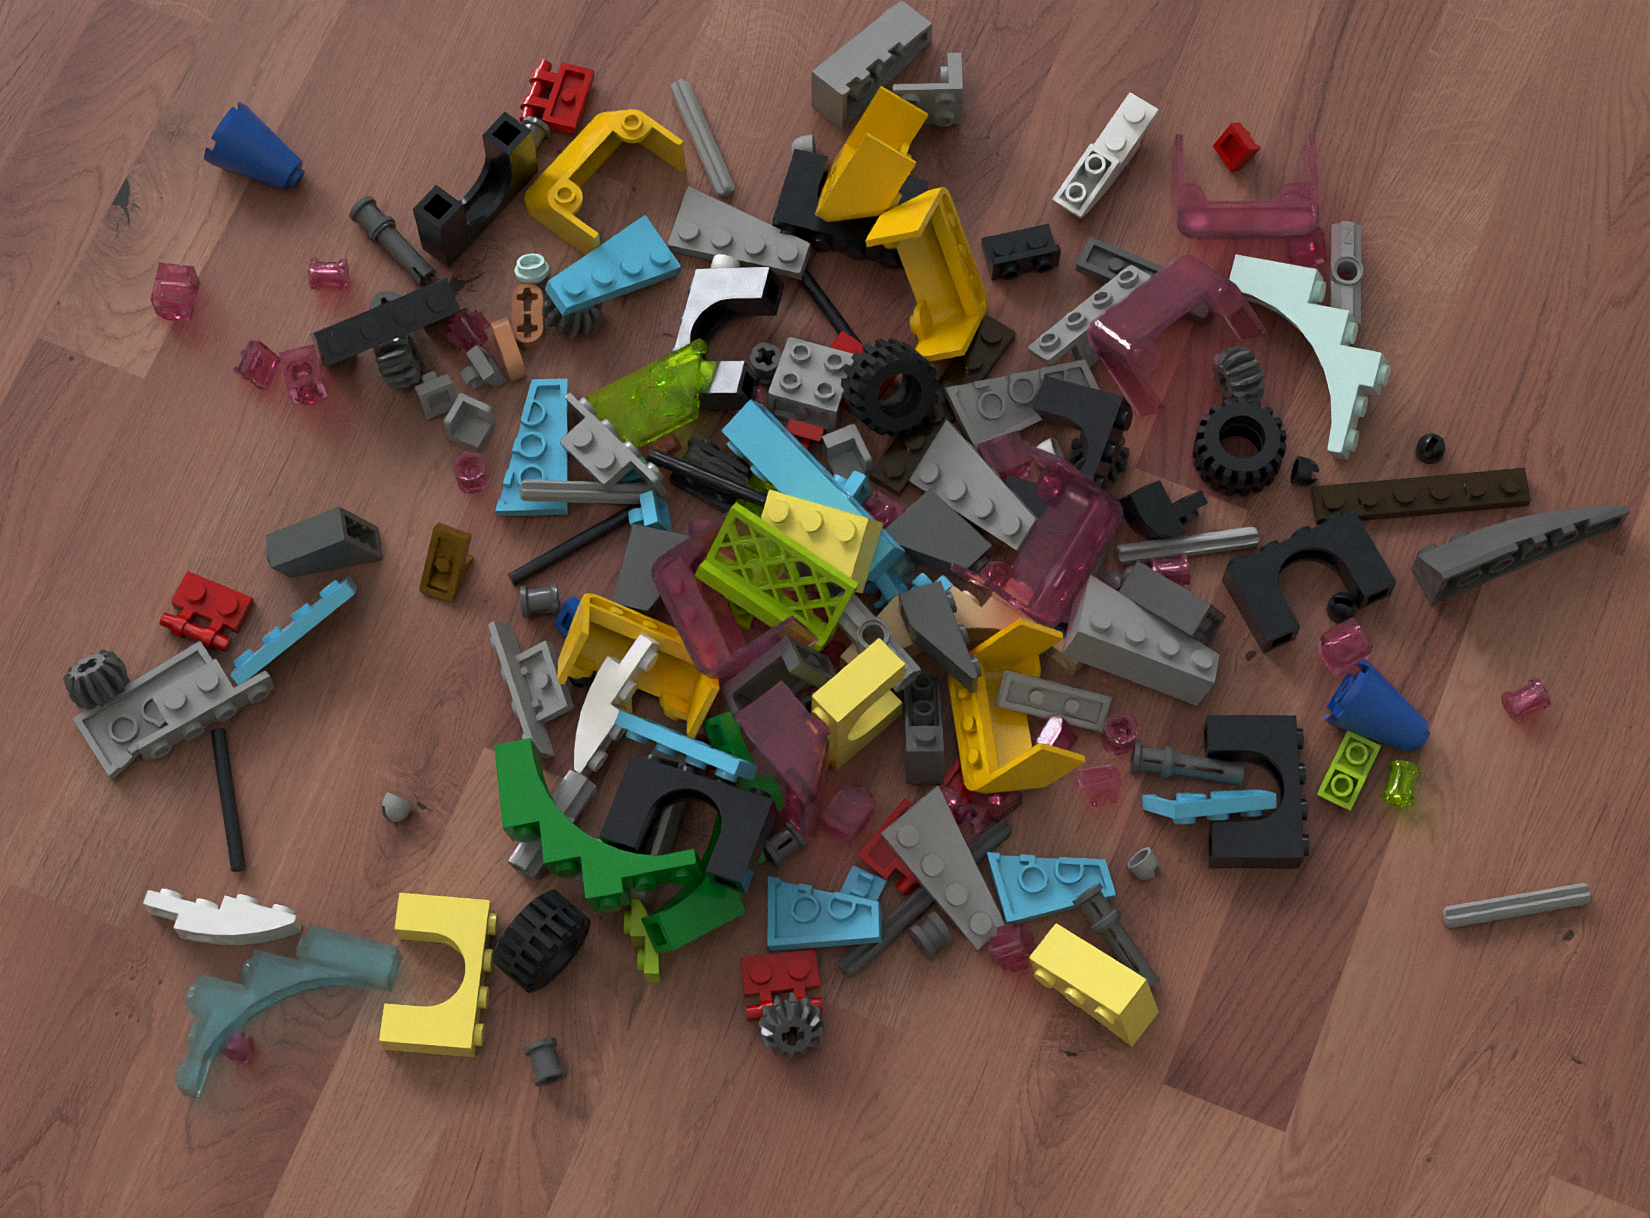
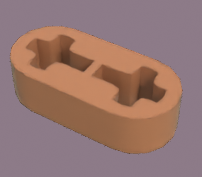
M533 283L520 284L514 289L511 297L512 332L517 346L523 350L536 349L542 344L545 336V321L542 316L543 294L541 289ZM528 295L532 296L533 299L531 301V311H525L523 303L525 296ZM525 322H531L533 332L529 338H525L523 334L525 332Z
M504 317L490 322L491 330L509 381L513 382L526 378V369L508 318Z

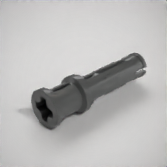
M372 196L362 198L352 207L349 218L353 222L360 223L368 232V238L372 242L381 243L415 279L419 286H425L432 281L428 274L431 277H435L436 270L395 229V220L391 216L383 214L376 206V200Z
M1134 741L1130 761L1131 774H1136L1138 771L1160 774L1162 779L1178 775L1235 784L1237 786L1242 785L1245 763L1176 753L1172 746H1165L1164 749L1143 746L1141 741ZM1143 758L1155 759V760H1159V761H1158V762L1147 761V760H1143ZM1174 762H1175V763H1181V764H1184V765H1183V766L1174 765ZM1192 766L1206 767V768H1212V769L1222 770V772L1202 770V769H1196V768H1191V767H1192Z
M1100 883L1095 884L1073 899L1072 903L1074 906H1079L1092 924L1090 927L1091 931L1096 933V935L1101 934L1121 964L1147 979L1150 988L1160 981L1119 922L1122 919L1121 913L1118 909L1114 910L1101 892L1103 886ZM1091 901H1093L1096 904V906L1102 913L1101 915L1097 912ZM1110 927L1113 929L1116 936H1114L1112 932L1109 930ZM1119 943H1122L1124 945V947L1126 948L1132 959L1135 961L1139 969L1135 968V966L1133 965L1129 957L1126 955V953L1124 952Z

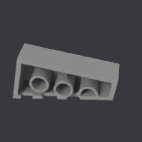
M1089 575L1074 597L1062 655L1196 706L1215 683L1220 655L1092 575Z

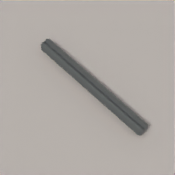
M997 818L967 845L976 865L986 858L987 852H992L1010 836L1011 828L1003 819ZM922 886L918 888L882 921V942L856 944L839 959L838 965L840 969L849 977H853L928 910L935 901Z

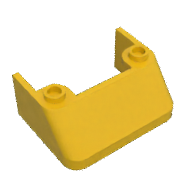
M880 86L830 167L815 215L826 222L880 216L886 210L889 211L895 208L902 197V194L898 191L916 165V161L911 159L912 156L907 152L912 140L928 117V113Z
M639 110L606 111L596 115L525 193L524 201L528 214L584 255L600 246V238L598 232L574 216L583 204V194L580 187L623 141L627 143H640L681 173L686 168L684 141Z
M946 187L928 190L881 214L865 240L867 247L883 244L887 249L897 248L917 301V305L909 320L911 331L914 335H917L919 340L915 350L929 362L964 356L987 311L986 291L952 197Z
M592 593L584 594L577 607L558 659L557 682L564 685L568 676L574 679L591 677L594 671H599L607 656L622 661L640 634L650 636L661 644L656 651L659 656L649 671H642L635 682L638 684L637 689L659 697L660 705L664 709L663 712L670 719L687 721V737L694 739L719 691L716 649L703 639Z
M1018 618L969 652L970 657L976 655L982 671V677L978 678L977 692L971 693L949 674L948 685L962 775L968 790L989 794L1044 788L1085 763L1084 755L1042 742L1032 747L1027 714L995 705L1004 669L1040 678L1041 666L1039 655L1064 639L1062 632Z

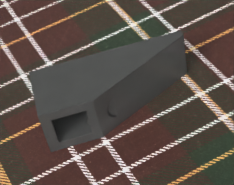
M940 580L899 593V611L910 640L971 693L977 692L978 678L982 677L981 667L976 655L970 657L966 645L970 644L968 633L963 623L957 624L953 614L957 612V607L951 591L945 593Z
M919 675L913 683L903 690L906 784H943L944 742L940 675Z

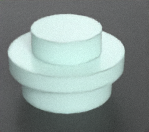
M531 253L523 255L517 260L514 272L517 280L524 283L538 284L549 275L550 269L543 256Z

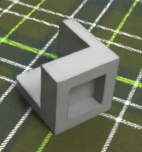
M459 393L443 422L448 440L477 453H480L496 425L491 406L463 393Z
M855 423L822 436V453L833 476L836 474L848 480L854 470L866 476L871 473L872 459Z

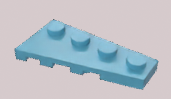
M644 215L547 282L545 291L562 316L675 277L679 274L681 265L647 216Z
M567 379L531 380L521 416L520 429L512 448L513 454L504 477L501 497L497 502L496 517L568 515V502L523 501L520 497V485L523 480L568 481V452L559 442L568 434V403L564 398L568 394Z
M349 575L340 583L334 580L319 592L322 598L311 607L306 603L290 616L293 621L283 630L277 626L261 639L264 645L255 653L248 649L232 663L236 668L230 676L238 685L250 679L356 593L357 584Z
M619 710L614 723L627 729L625 736L632 740L646 744L647 740L651 739L657 742L656 750L676 757L678 751L687 755L686 763L705 770L707 765L710 764L717 767L715 775L735 783L738 776L753 780L758 767L724 751L712 749V746L687 737V735L669 729L660 723Z

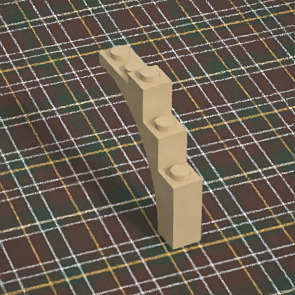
M1011 577L999 587L982 607L979 606V601L966 590L961 592L955 586L949 589L957 607V612L953 614L957 624H964L969 641H986L1018 618L1054 629L1053 623L1042 614H1034L1037 605L1034 591L1024 582L1020 581L1017 583ZM897 594L878 614L876 619H880L887 624L891 636L912 657L923 651L910 640L899 611V595ZM869 635L864 641L871 645L880 637ZM1063 637L1064 639L1042 654L1048 656L1074 677L1083 667V663L1062 655L1065 637ZM854 643L840 656V670L859 656Z

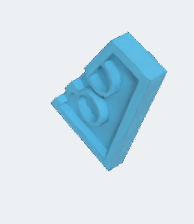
M1262 789L1213 791L1210 793L1211 799H1207L1206 794L1175 793L1176 800L1173 801L1157 797L1156 794L1142 795L1143 810L1173 818L1174 824L1195 823V817L1207 816V820L1229 819V813L1240 812V816L1256 817L1263 815L1264 809L1277 808L1276 793Z
M986 853V859L1006 926L1080 908L1079 906H1074L1072 900L1097 883L1103 886L1101 892L1107 901L1115 899L1116 893L1105 859L1073 857L1053 859L1037 858L1035 855L1024 854L1020 856L1000 855V853Z
M768 876L767 946L770 951L882 942V907L879 901L840 892L830 893L814 889L810 885L799 883V885L781 881L780 878Z

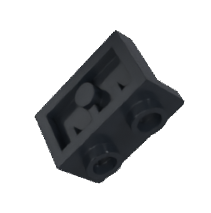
M1049 224L981 239V246L991 281L996 279L1012 280L1020 276V274L1034 271L1044 273L1059 266L1061 250L1059 245L1054 243Z
M694 436L690 437L687 442L688 450L681 460L751 487L753 484V474L750 465L744 459L735 455L730 457L724 454L716 444L708 439L703 438L699 440ZM672 472L669 477L670 484L728 515L731 507L736 502L738 504L741 502L739 498L675 472Z

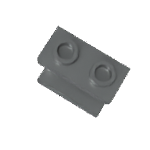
M787 635L721 686L726 699L725 708L727 711H731L736 720L741 719L751 724L757 730L762 729L772 735H776L780 732V728L775 719V714L812 685L821 688L837 673L828 656Z

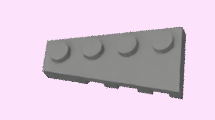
M690 186L687 187L667 244L670 251L711 261H713L715 255H727L739 261L740 267H770L776 275L802 280L811 253L810 243L794 235L780 233L781 229Z
M946 420L909 481L926 492L931 488L953 510L1015 550L1023 553L1040 526L1041 521L1016 493L1003 482L998 473L985 462L971 443L967 442L954 424Z
M201 641L126 685L123 693L117 694L114 700L106 702L103 707L97 705L95 708L85 710L72 718L111 781L140 754L135 745L137 742L168 725L151 695L213 661Z
M937 785L879 835L973 949L978 950L1006 925Z

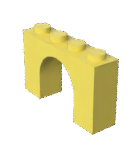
M880 638L812 695L811 738L813 748L811 750L823 765L829 763L836 771L902 715V702L890 689L904 678L905 663Z
M399 893L394 928L398 938L401 940L446 944L462 955L466 968L464 980L458 991L441 1004L424 1007L384 1003L379 1042L384 1050L475 1057L476 1046H482L484 1041L485 1025L484 1023H479L481 1009H487L489 1001V986H484L485 972H492L494 950L488 949L490 935L496 936L498 929V913L493 912L490 900Z

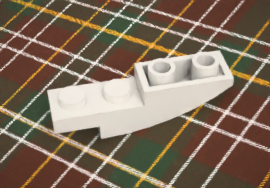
M1129 92L1094 145L1090 144L1052 201L1082 219L1106 193L1137 152L1141 139L1159 115V109Z
M640 634L622 661L607 656L596 674L586 696L576 732L574 770L578 773L590 774L592 771L597 772L608 757L605 751L613 740L615 742L618 741L627 729L614 723L619 710L630 713L620 706L621 702L626 703L633 696L638 687V684L635 682L642 671H649L658 659L659 654L656 651L661 644L650 636Z
M161 889L160 893L148 890L143 905L151 915L176 921L174 930L180 938L201 943L218 945L264 943L300 933L302 927L297 915H294L295 911L291 908L278 904H273L272 908L258 905V900L242 894H238L236 898L224 896L220 910L218 905L211 901L200 898L196 899L195 903L183 900L181 894L169 889Z

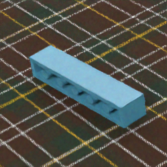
M750 399L723 428L722 432L730 439L727 443L728 447L739 457L743 458L746 456L753 463L750 467L752 472L764 482L769 480L777 488L776 492L875 520L763 404ZM883 527L867 580L876 582L905 552Z

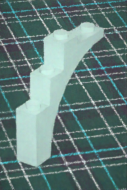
M1235 255L1227 286L1232 295L1239 299L1260 304L1284 317L1302 332L1313 346L1324 369L1331 397L1332 424L1327 450L1334 458L1348 461L1350 451L1354 452L1358 445L1359 431L1356 430L1359 417H1364L1367 410L1368 397L1365 396V393L1379 395L1382 385L1386 386L1389 381L1391 367L1387 365V359L1381 352L1349 347V343L1354 344L1356 340L1358 323H1355V318L1348 310L1317 305V302L1323 301L1326 291V282L1323 281L1324 278L1317 269Z

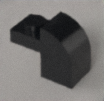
M1160 480L1147 484L1117 500L1129 526L1140 536L1151 540L1169 538L1186 532L1182 524L1199 516L1196 509L1208 503L1202 490L1186 495L1171 503Z

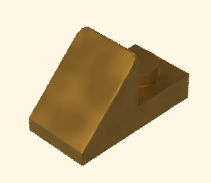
M438 523L433 527L419 587L420 592L450 603L455 600L474 558L473 555L468 554L472 534L442 523Z

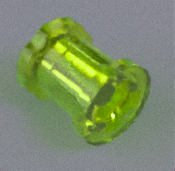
M1402 760L1390 761L1388 770L1391 772L1387 790H1383L1381 799L1393 806L1412 807L1415 803V798L1412 796L1415 782L1421 776L1422 769L1411 762Z

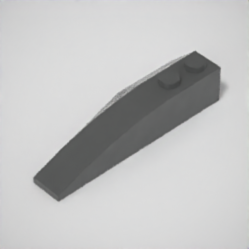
M1627 506L1557 510L1515 518L1469 533L1467 530L1462 531L1451 537L1449 542L1437 547L1436 544H1431L1421 549L1417 553L1411 571L1430 606L1616 529L1623 525L1630 511Z

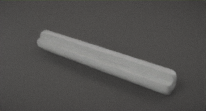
M679 79L671 84L670 91L715 194L718 197L727 198L735 192L733 181L690 83L684 81V79Z
M523 480L520 485L521 500L532 502L641 504L640 494L653 490L656 494L658 493L647 483L617 482L608 491L599 482Z
M1245 527L1120 544L1117 546V559L1121 565L1135 564L1137 561L1142 563L1253 548L1259 545V534L1255 527Z
M1579 883L1445 907L1443 919L1446 927L1454 928L1587 905L1591 901V893L1586 883Z

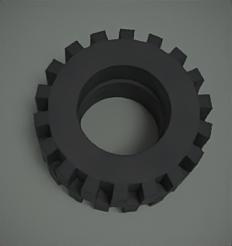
M882 338L875 340V346L869 343L862 346L863 352L860 355L855 352L851 357L854 362L851 366L846 364L843 371L847 374V378L841 379V387L846 391L841 394L843 400L848 404L846 407L870 430H874L882 436L887 433L890 437H898L899 431L906 435L912 432L914 425L920 428L924 424L922 419L926 415L930 417L934 412L931 408L932 403H938L939 396L935 391L940 389V382L935 378L938 375L935 368L930 365V362L904 341L901 343L897 339L890 338L886 342ZM902 373V383L898 391L889 399L878 401L879 391L883 383L893 375Z
M1238 397L1237 403H1232L1231 399L1223 400L1221 407L1215 404L1210 408L1209 415L1204 414L1200 426H1198L1192 457L1195 458L1194 467L1196 471L1202 470L1200 478L1204 483L1211 481V488L1218 492L1220 488L1226 490L1225 495L1233 496L1234 491H1238L1240 496L1243 497L1248 496L1251 489L1256 494L1263 490L1264 484L1269 486L1273 482L1275 474H1278L1287 444L1285 441L1287 435L1286 430H1281L1283 424L1279 417H1272L1274 411L1267 406L1265 409L1260 408L1261 402L1253 400V403L1249 404L1246 403V398ZM1232 436L1246 438L1256 446L1258 454L1250 458L1234 457L1223 449L1220 441Z
M553 889L545 892L524 907L506 928L496 945L492 959L493 963L526 992H535L554 980L571 962L588 935L591 920L556 890Z

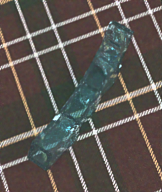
M310 924L307 935L302 934L297 945L296 956L299 957V960L255 949L252 959H247L243 965L241 972L243 985L199 974L196 984L189 986L185 998V1005L188 1006L187 1011L193 1019L199 1020V1023L192 1025L187 1040V1045L190 1046L186 1061L181 1060L175 1074V1082L178 1083L177 1088L184 1096L199 1099L210 1063L222 1046L250 1019L286 998L306 991L337 986L368 987L391 992L402 958L398 947Z

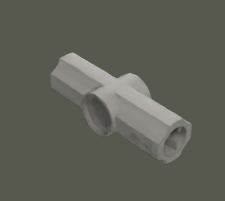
M1341 221L1340 223L1332 224L1330 227V274L1327 281L1330 289L1329 307L1350 311L1355 318V323H1358V328H1360L1361 278L1364 271L1363 264L1361 263L1362 225ZM1348 272L1352 275L1353 279L1349 281L1343 280L1337 273Z
M845 591L840 592L835 597H842ZM854 594L838 626L855 644L859 655L870 646L864 641L867 636L876 635L880 637L905 663V676L893 687L896 692L904 690L921 673V668L891 636L887 624L880 619H876Z
M569 770L552 795V798L557 808L570 822L577 826L578 817L597 791V787L587 777ZM538 836L536 840L531 842H520L508 860V864L518 873L534 881L545 867L541 836Z

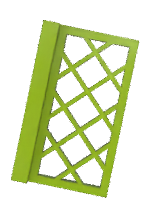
M737 502L731 507L706 559L699 565L694 575L783 636L788 635L819 652L832 640L837 630L835 628L859 586V583ZM736 518L748 525L751 535L739 537L734 524ZM764 541H772L777 544L782 555L770 557ZM755 543L760 558L748 560L742 544ZM733 546L738 561L735 562L721 553V548ZM803 561L809 565L813 576L800 577L795 562ZM785 563L791 579L778 580L773 565ZM763 566L768 582L754 575L751 568ZM826 582H834L845 589L844 595L831 598ZM816 584L821 599L808 600L803 585ZM794 586L799 602H795L784 595L781 588ZM825 607L829 622L826 623L814 615L812 608Z

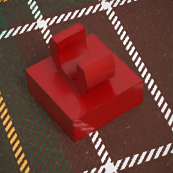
M1240 122L1231 123L1213 145L1230 172L1241 170L1247 161L1252 159L1261 149L1250 137L1251 133L1246 131Z
M789 418L787 430L809 452L812 442L822 444V436L826 435V429Z

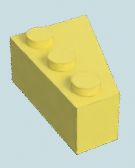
M769 489L761 519L859 583L855 592L862 594L883 523Z
M1057 923L1029 957L1035 971L1033 975L1042 985L1049 989L1055 988L1068 1001L1084 1010L1131 1047H1133L1159 1013L1147 979Z

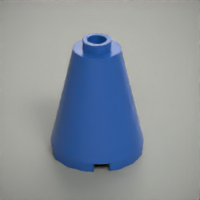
M238 102V110L232 107L221 120L211 137L216 143L213 151L206 148L204 153V160L211 165L282 190L288 189L289 186L295 188L305 173V170L301 168L303 161L242 102Z
M1362 658L1355 664L1360 668L1357 674L1353 676L1348 672L1337 687L1327 705V708L1332 713L1323 714V720L1330 725L1407 753L1414 748L1420 750L1430 736V732L1426 730L1428 721L1370 662Z

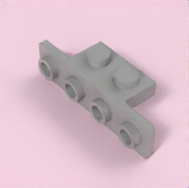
M1133 265L1128 266L1028 346L1030 354L1044 363L1052 365L1072 349L1076 361L1085 359L1090 368L1138 329L1129 302L1153 284L1152 277Z
M570 392L564 397L572 411L582 421L559 442L607 491L633 469L661 497L667 493L661 483L664 476L660 470L651 462L645 465L639 459L642 456L641 453L630 441L627 440L625 443H622L617 438L619 435L618 431L607 419L600 422L594 416L597 414L596 410L585 398L582 397L578 401Z
M494 620L488 624L492 635L490 643L499 656L502 665L501 676L509 687L513 699L511 703L512 710L520 720L524 732L522 739L531 738L540 751V757L550 759L555 756L545 723L575 708L566 682L564 685L557 682L558 657L552 642L545 640L521 653L512 626Z
M214 659L151 695L168 725L140 740L135 745L145 761L151 758L163 757L170 752L172 746L182 740H192L201 735L205 728L214 722H223L233 717L237 713V709L244 705L257 703L265 699L270 691L275 688L272 679L267 671H263L233 688L217 659Z

